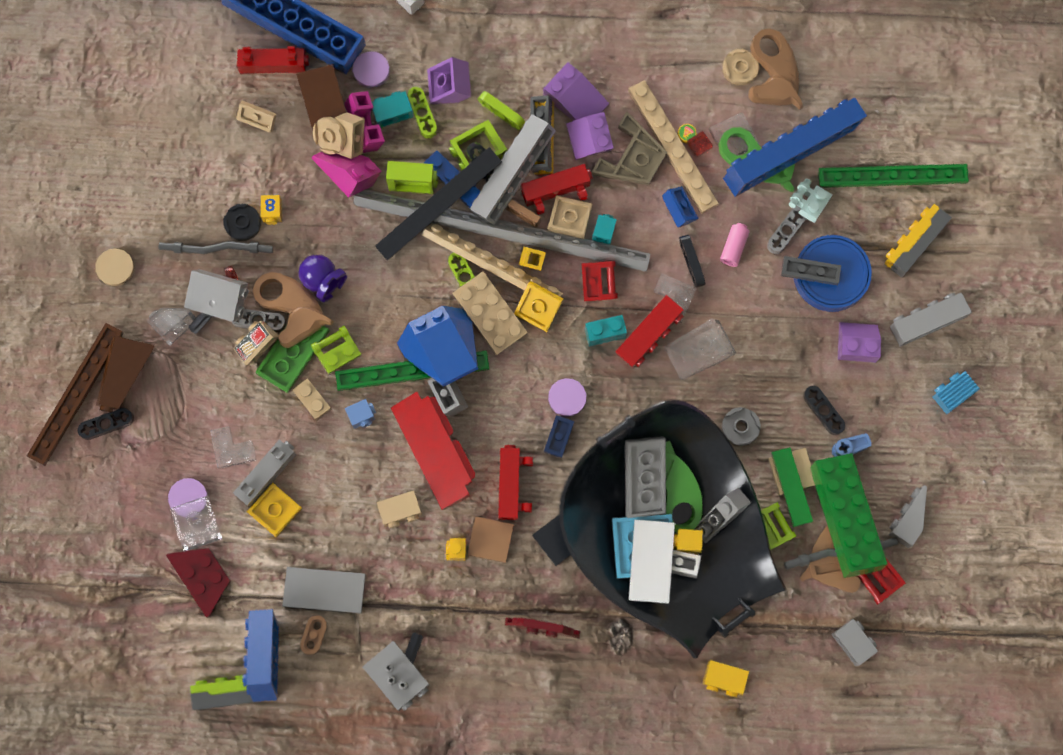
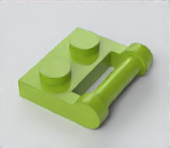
M345 326L338 328L339 331L320 342L311 344L314 353L328 375L361 356V352ZM344 338V343L325 354L321 351V349L338 339Z
M778 502L761 510L770 550L797 537L781 513ZM771 512H773L785 534L782 538L769 516Z

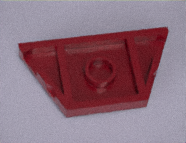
M210 548L167 554L166 557L205 617L209 618L214 607L220 601L224 590L227 589L231 582Z
M506 617L505 626L526 629V633L537 635L538 632L546 633L545 636L550 638H557L558 635L580 638L581 631L574 630V628L565 625L527 618Z

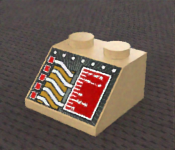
M255 321L248 328L250 332L246 336L242 335L235 342L237 346L234 350L246 365L255 364L278 339L279 335L264 321Z

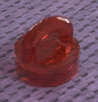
M230 265L224 268L226 275L223 276L239 280L233 266Z

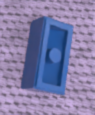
M682 186L669 189L662 195L678 228L699 219Z

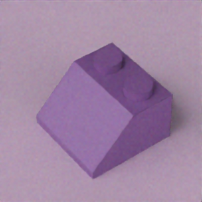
M451 57L427 69L430 104L459 103L471 97L468 62Z
M604 112L566 123L575 160L608 152L614 148Z
M839 322L838 360L876 363L881 356V337L878 325Z

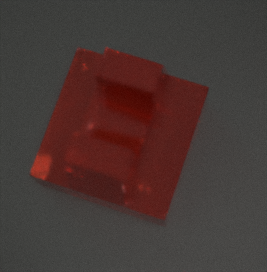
M703 131L687 140L690 150L696 157L713 148V144Z

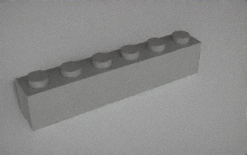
M533 114L530 116L520 133L515 137L509 150L504 154L501 160L502 163L494 169L490 179L484 184L482 191L473 201L470 210L482 219L495 225L556 132L549 123Z

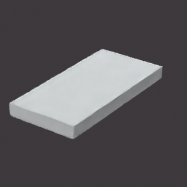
M634 520L629 600L669 603L675 523Z

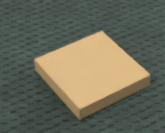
M556 195L547 231L584 239L592 203Z
M806 448L792 451L803 489L815 486ZM769 457L768 462L780 496L783 495V491L773 459Z

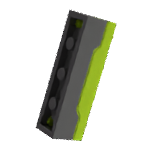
M243 675L235 676V680L229 681L227 677L216 678L214 683H208L207 680L195 681L196 685L190 686L192 710L195 711L255 703L252 701L251 696L247 694V686L243 685Z

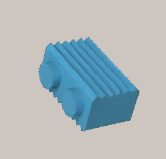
M966 371L961 375L957 372L949 378L951 382L945 386L943 383L934 390L936 394L932 398L946 415L980 389Z

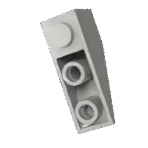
M925 485L920 487V489L917 487L910 496L913 499L909 504L906 503L900 511L901 517L899 520L895 519L889 527L891 529L889 535L893 538L896 537L898 542L907 548L913 546L923 531L927 486Z
M737 488L726 494L701 519L694 530H702V540L707 543L735 519L751 502Z

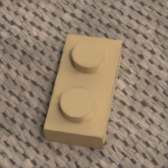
M241 101L236 120L270 133L273 131L276 114Z
M308 378L292 390L316 421L331 410V407Z

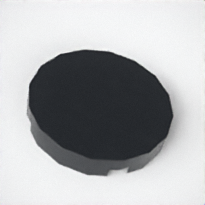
M236 204L230 207L224 216L223 226L232 239L247 241L259 233L261 218L258 211L252 206Z

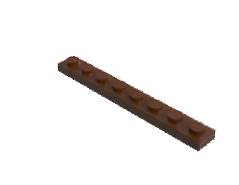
M105 323L28 452L27 457L46 466L104 368L112 338L115 336L122 337L123 331Z

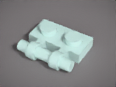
M806 178L799 184L797 192L791 196L789 206L791 208L800 207L799 214L815 223L832 197V194L816 185L814 190L811 189V180ZM805 195L808 197V199L805 200L802 196Z

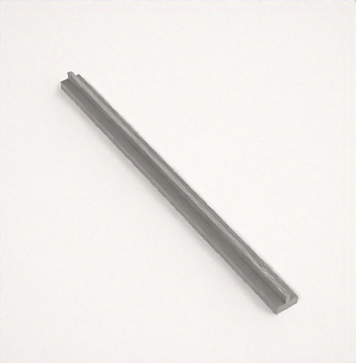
M367 189L354 195V203L358 207L361 206L404 217H409L424 204V202ZM448 208L432 222L438 225L472 231L552 251L586 257L600 262L615 260L616 265L641 271H647L650 259L649 253L498 219L495 225L476 214Z

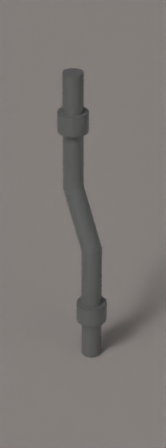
M226 241L205 247L183 245L182 242H159V250L173 251V253L182 254V252L208 254L225 249L246 250L250 253L258 254V252L273 253L274 250L273 246L260 245L259 242L242 243Z
M896 537L885 541L880 540L883 551L886 548L898 545ZM829 548L809 555L802 554L797 556L796 559L784 562V567L786 570L797 566L804 567L809 565L810 562L829 556L837 557L835 549Z

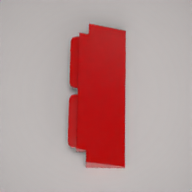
M415 392L392 406L391 410L441 510L470 497L466 485L472 483L471 480L475 478V472L458 440L451 441L449 436L453 434V429L446 415L443 414L436 397L429 398L427 396L421 400L418 392Z

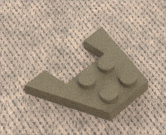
M626 111L618 125V129L632 136V140L617 166L600 157L591 173L595 176L649 185L664 160L667 151Z

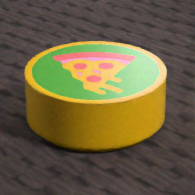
M684 124L679 128L677 135L682 143L688 144L695 140L697 132L691 124Z

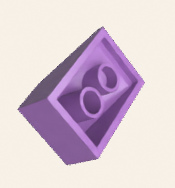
M568 62L543 89V96L549 95L554 102V106L572 121L601 113L609 105L608 101L587 78Z

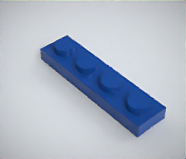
M437 150L424 162L425 164H433L434 171H437L438 179L444 185L460 173ZM474 186L460 200L470 208L481 191Z

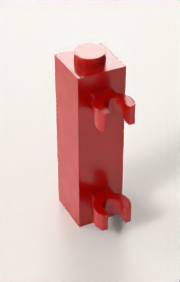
M287 46V48L251 49V47L237 49V68L240 74L301 73L306 71V66H309V55H306L304 48Z
M581 164L522 183L521 193L526 207L535 205L537 215L545 213L543 201L555 198L556 195L562 196L577 191L580 201L587 200L588 195L585 188L590 187V182L593 179L590 169H586L585 164Z
M504 445V448H500L498 520H518V512L532 513V503H518L519 466L533 467V457H520V448H516L515 445Z

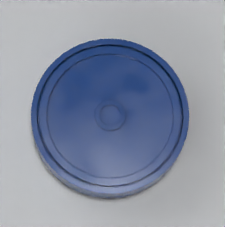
M839 235L818 237L809 242L798 256L800 259L841 265L838 285L794 278V283L800 296L808 304L819 310L827 312L846 310L863 297L870 285L872 270L869 258L865 251L849 238Z

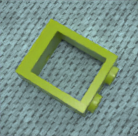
M489 119L450 140L449 151L453 158L457 157L460 163L458 165L461 171L469 165V162L459 148V145L482 132L486 134L495 149L494 153L500 160L503 159L504 154L507 152V148Z
M388 161L386 181L389 191L433 194L434 188L438 186L437 171H434L433 164Z

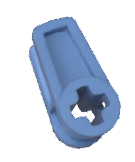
M866 433L841 439L833 445L832 454L834 457L851 453L854 455L870 447L871 440ZM839 447L845 448V451H840Z

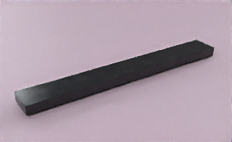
M490 147L486 149L376 244L375 247L388 261L502 163V161Z

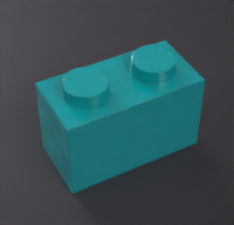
M397 91L385 98L378 97L372 102L374 107L372 112L380 128L414 118L406 91Z
M623 315L585 323L584 329L589 347L625 339L627 335Z

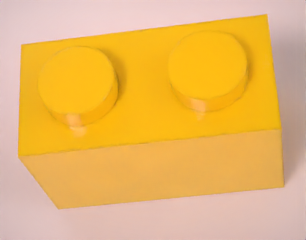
M678 529L676 534H674L673 549L698 555L702 551V530Z
M710 660L708 661L702 684L707 685V690L718 692L719 689L726 691L725 695L737 698L738 695L744 694L749 671Z

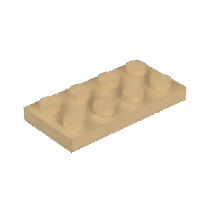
M481 272L452 293L496 355L528 333L484 272Z

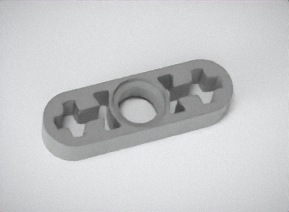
M795 207L790 211L769 239L767 248L771 253H781L805 222L806 218L802 215L795 224L792 222L795 214H798L801 210L800 207ZM782 227H791L792 233L790 235L784 234ZM781 237L780 247L774 248L773 244Z
M245 309L243 318H248V314H250L249 324H247L246 319L232 322L236 327L249 328L253 324V318L259 315L263 317V321L266 324V317H269V321L273 322L277 318L279 319L281 324H278L277 327L273 323L268 322V326L275 332L282 331L286 326L284 317L279 313Z

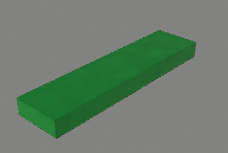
M791 448L771 452L793 527L812 523V515Z

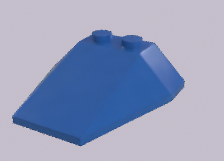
M441 306L409 322L397 342L403 356L443 387L478 370L473 323L461 308Z

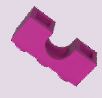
M368 91L351 93L344 105L347 113L365 119L363 153L378 151L385 140L380 125H372L370 114L374 107Z

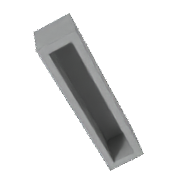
M962 292L957 295L951 293L945 296V300L941 302L935 300L929 303L928 307L923 310L917 308L911 311V315L907 317L901 315L895 318L890 329L899 347L967 318L972 311Z

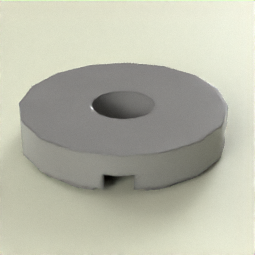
M743 407L734 408L726 414L722 421V431L729 442L734 445H749L759 435L761 424L758 416L751 410ZM736 423H745L746 430H737Z

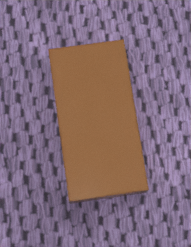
M511 199L506 206L507 211L535 228L539 226L541 217Z

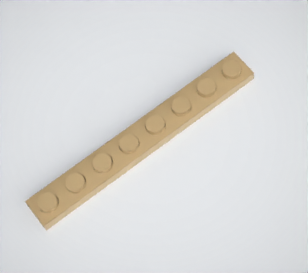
M644 80L630 87L628 92L659 144L667 151L668 159L700 213L703 214L718 206L716 198L646 81Z
M431 223L423 232L422 236L523 290L532 281L560 297L563 295L557 288L546 285L539 278L531 277L522 269L515 268L509 265L507 261L492 256L490 252L479 249L475 244L464 241L457 234L444 230L438 224Z

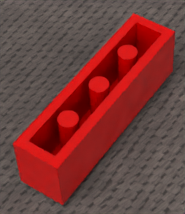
M666 295L615 351L616 354L633 369L635 366L639 368L646 360L644 356L648 352L652 353L658 347L657 342L660 338L665 339L671 332L669 328L674 323L677 325L684 318L682 315L684 310Z

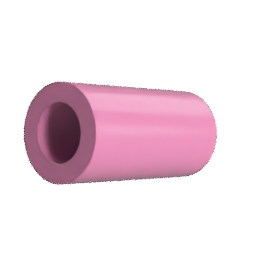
M742 223L732 225L720 258L723 264L732 267L738 266L750 232L746 225Z

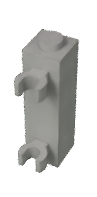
M278 440L233 494L248 507H251L296 456L293 451L294 447L287 441L283 443L281 440Z

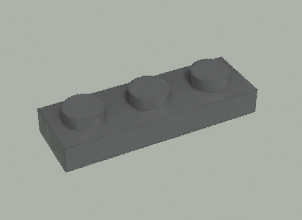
M784 256L781 276L838 285L841 265Z

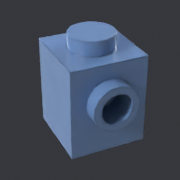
M366 399L345 408L354 429L360 426L362 428L367 427L375 420L373 416L376 413L372 402L368 404Z

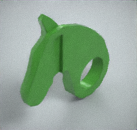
M741 127L730 128L724 132L718 143L720 155L730 166H732L731 163L736 159L741 158L743 160L746 158V155L751 151L762 149L750 131ZM731 137L743 139L747 144V153L735 155L730 152L727 146L728 139ZM795 164L763 182L780 184L786 190L793 192L795 188L790 180Z
M667 441L666 514L662 515L672 514L673 509L679 503H689L692 508L690 519L683 524L675 523L674 531L677 532L678 529L693 530L697 527L702 517L701 491L689 467L675 455L670 441Z

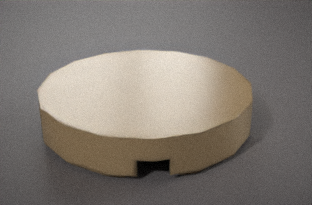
M736 49L731 51L724 59L722 65L723 74L732 84L747 85L757 77L759 63L748 50Z
M323 117L314 124L313 138L316 145L318 144L321 147L320 150L331 155L343 150L346 145V134L343 126L337 119Z
M109 249L103 252L95 264L99 279L110 286L123 285L127 280L131 279L134 273L132 258L128 253L120 249Z

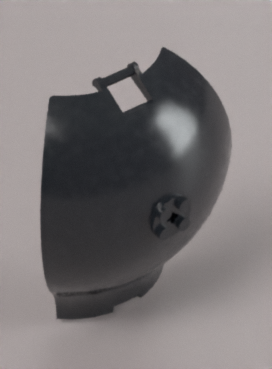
M666 400L643 410L633 417L630 415L626 416L625 420L602 437L596 438L597 443L577 462L564 484L559 504V519L563 538L569 553L586 578L597 590L628 614L673 637L695 659L699 657L704 646L717 631L726 638L729 636L728 633L750 616L756 615L754 609L750 607L751 605L769 596L786 591V586L778 573L772 557L764 519L755 491L733 446L721 429L704 412L684 401ZM664 436L666 442L670 441L675 455L689 467L698 483L702 495L701 519L726 494L737 488L751 502L735 519L707 543L702 540V551L698 554L701 556L697 578L671 573L669 603L629 600L630 578H617L612 518H626L625 440ZM685 502L676 505L672 511V519L676 524L686 523L692 515L690 504ZM741 605L745 611L725 626L719 622L729 611Z

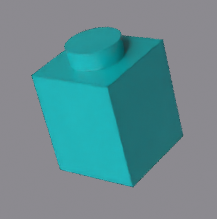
M598 214L592 241L611 244L617 219L608 214Z

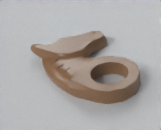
M771 28L761 30L753 37L750 49L752 56L768 72L770 78L762 85L751 87L749 99L753 103L780 106L793 104L799 110L802 109L803 104L798 96V68L790 45L779 31ZM764 38L773 40L778 46V54L775 56L765 55L760 49V40Z
M270 272L262 275L255 282L253 288L254 298L263 309L289 314L287 326L278 336V341L284 348L293 347L314 334L324 324H333V321L324 315L318 301L311 292L295 279L280 273ZM272 282L282 284V294L276 300L269 301L262 298L263 288L267 284Z
M828 525L816 540L812 553L828 548L835 549ZM830 556L810 562L808 569L800 577L802 581L812 577L824 585L848 593L856 592L861 583L857 576L844 578L838 558Z

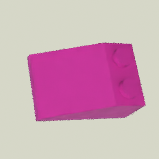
M320 152L312 156L313 161L348 198L372 187L382 172L370 158L363 155L350 159L337 153L328 155Z

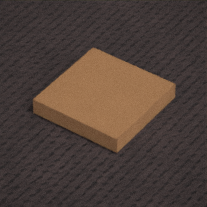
M475 517L467 555L506 563L514 524Z

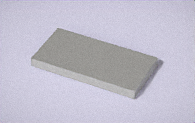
M661 436L625 440L626 517L634 518L666 514V438Z
M287 567L282 606L362 614L366 574Z

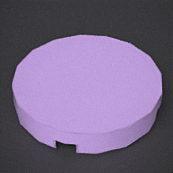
M369 51L362 53L353 63L355 80L366 88L381 86L389 76L387 59L377 52Z
M564 378L552 385L549 391L548 402L556 414L563 417H571L583 410L586 403V392L578 381Z
M184 478L177 481L171 487L168 494V502L176 514L183 517H194L205 508L208 502V493L199 481L192 478Z

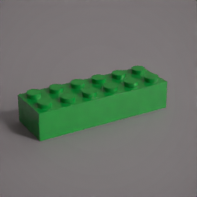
M853 454L816 460L810 469L843 577L849 578L881 571L887 565V561Z

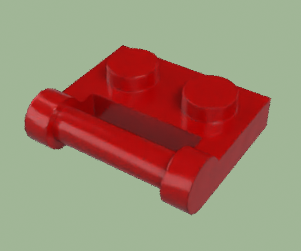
M615 260L581 263L584 301L618 299V293L615 288ZM601 268H607L608 293L602 292Z
M887 558V565L881 571L872 572L873 576L885 590L882 594L866 574L857 576L873 595L877 605L906 584Z

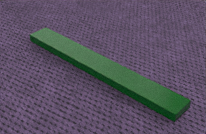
M967 164L818 169L819 187L967 184L969 182Z
M487 350L476 352L478 370L474 372L490 370ZM410 361L335 371L338 391L431 378Z

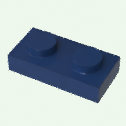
M556 415L544 453L559 458L563 457L574 421Z

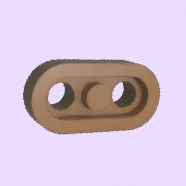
M313 616L307 622L300 643L301 650L307 655H314L321 648L327 630V622L323 617ZM319 622L321 624V628L315 630L314 625L315 623ZM313 641L315 646L309 649L308 643Z

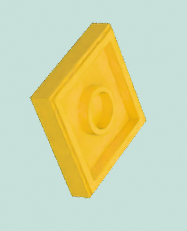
M530 281L514 314L547 332L564 298Z
M272 483L249 508L247 513L277 538L301 511L302 507Z

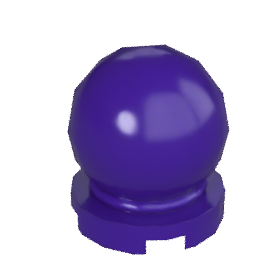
M323 255L306 257L300 264L298 271L299 279L303 286L313 292H317L316 297L323 303L334 297L332 295L333 291L336 288L341 289L348 277L347 273L341 268L336 270L333 262Z

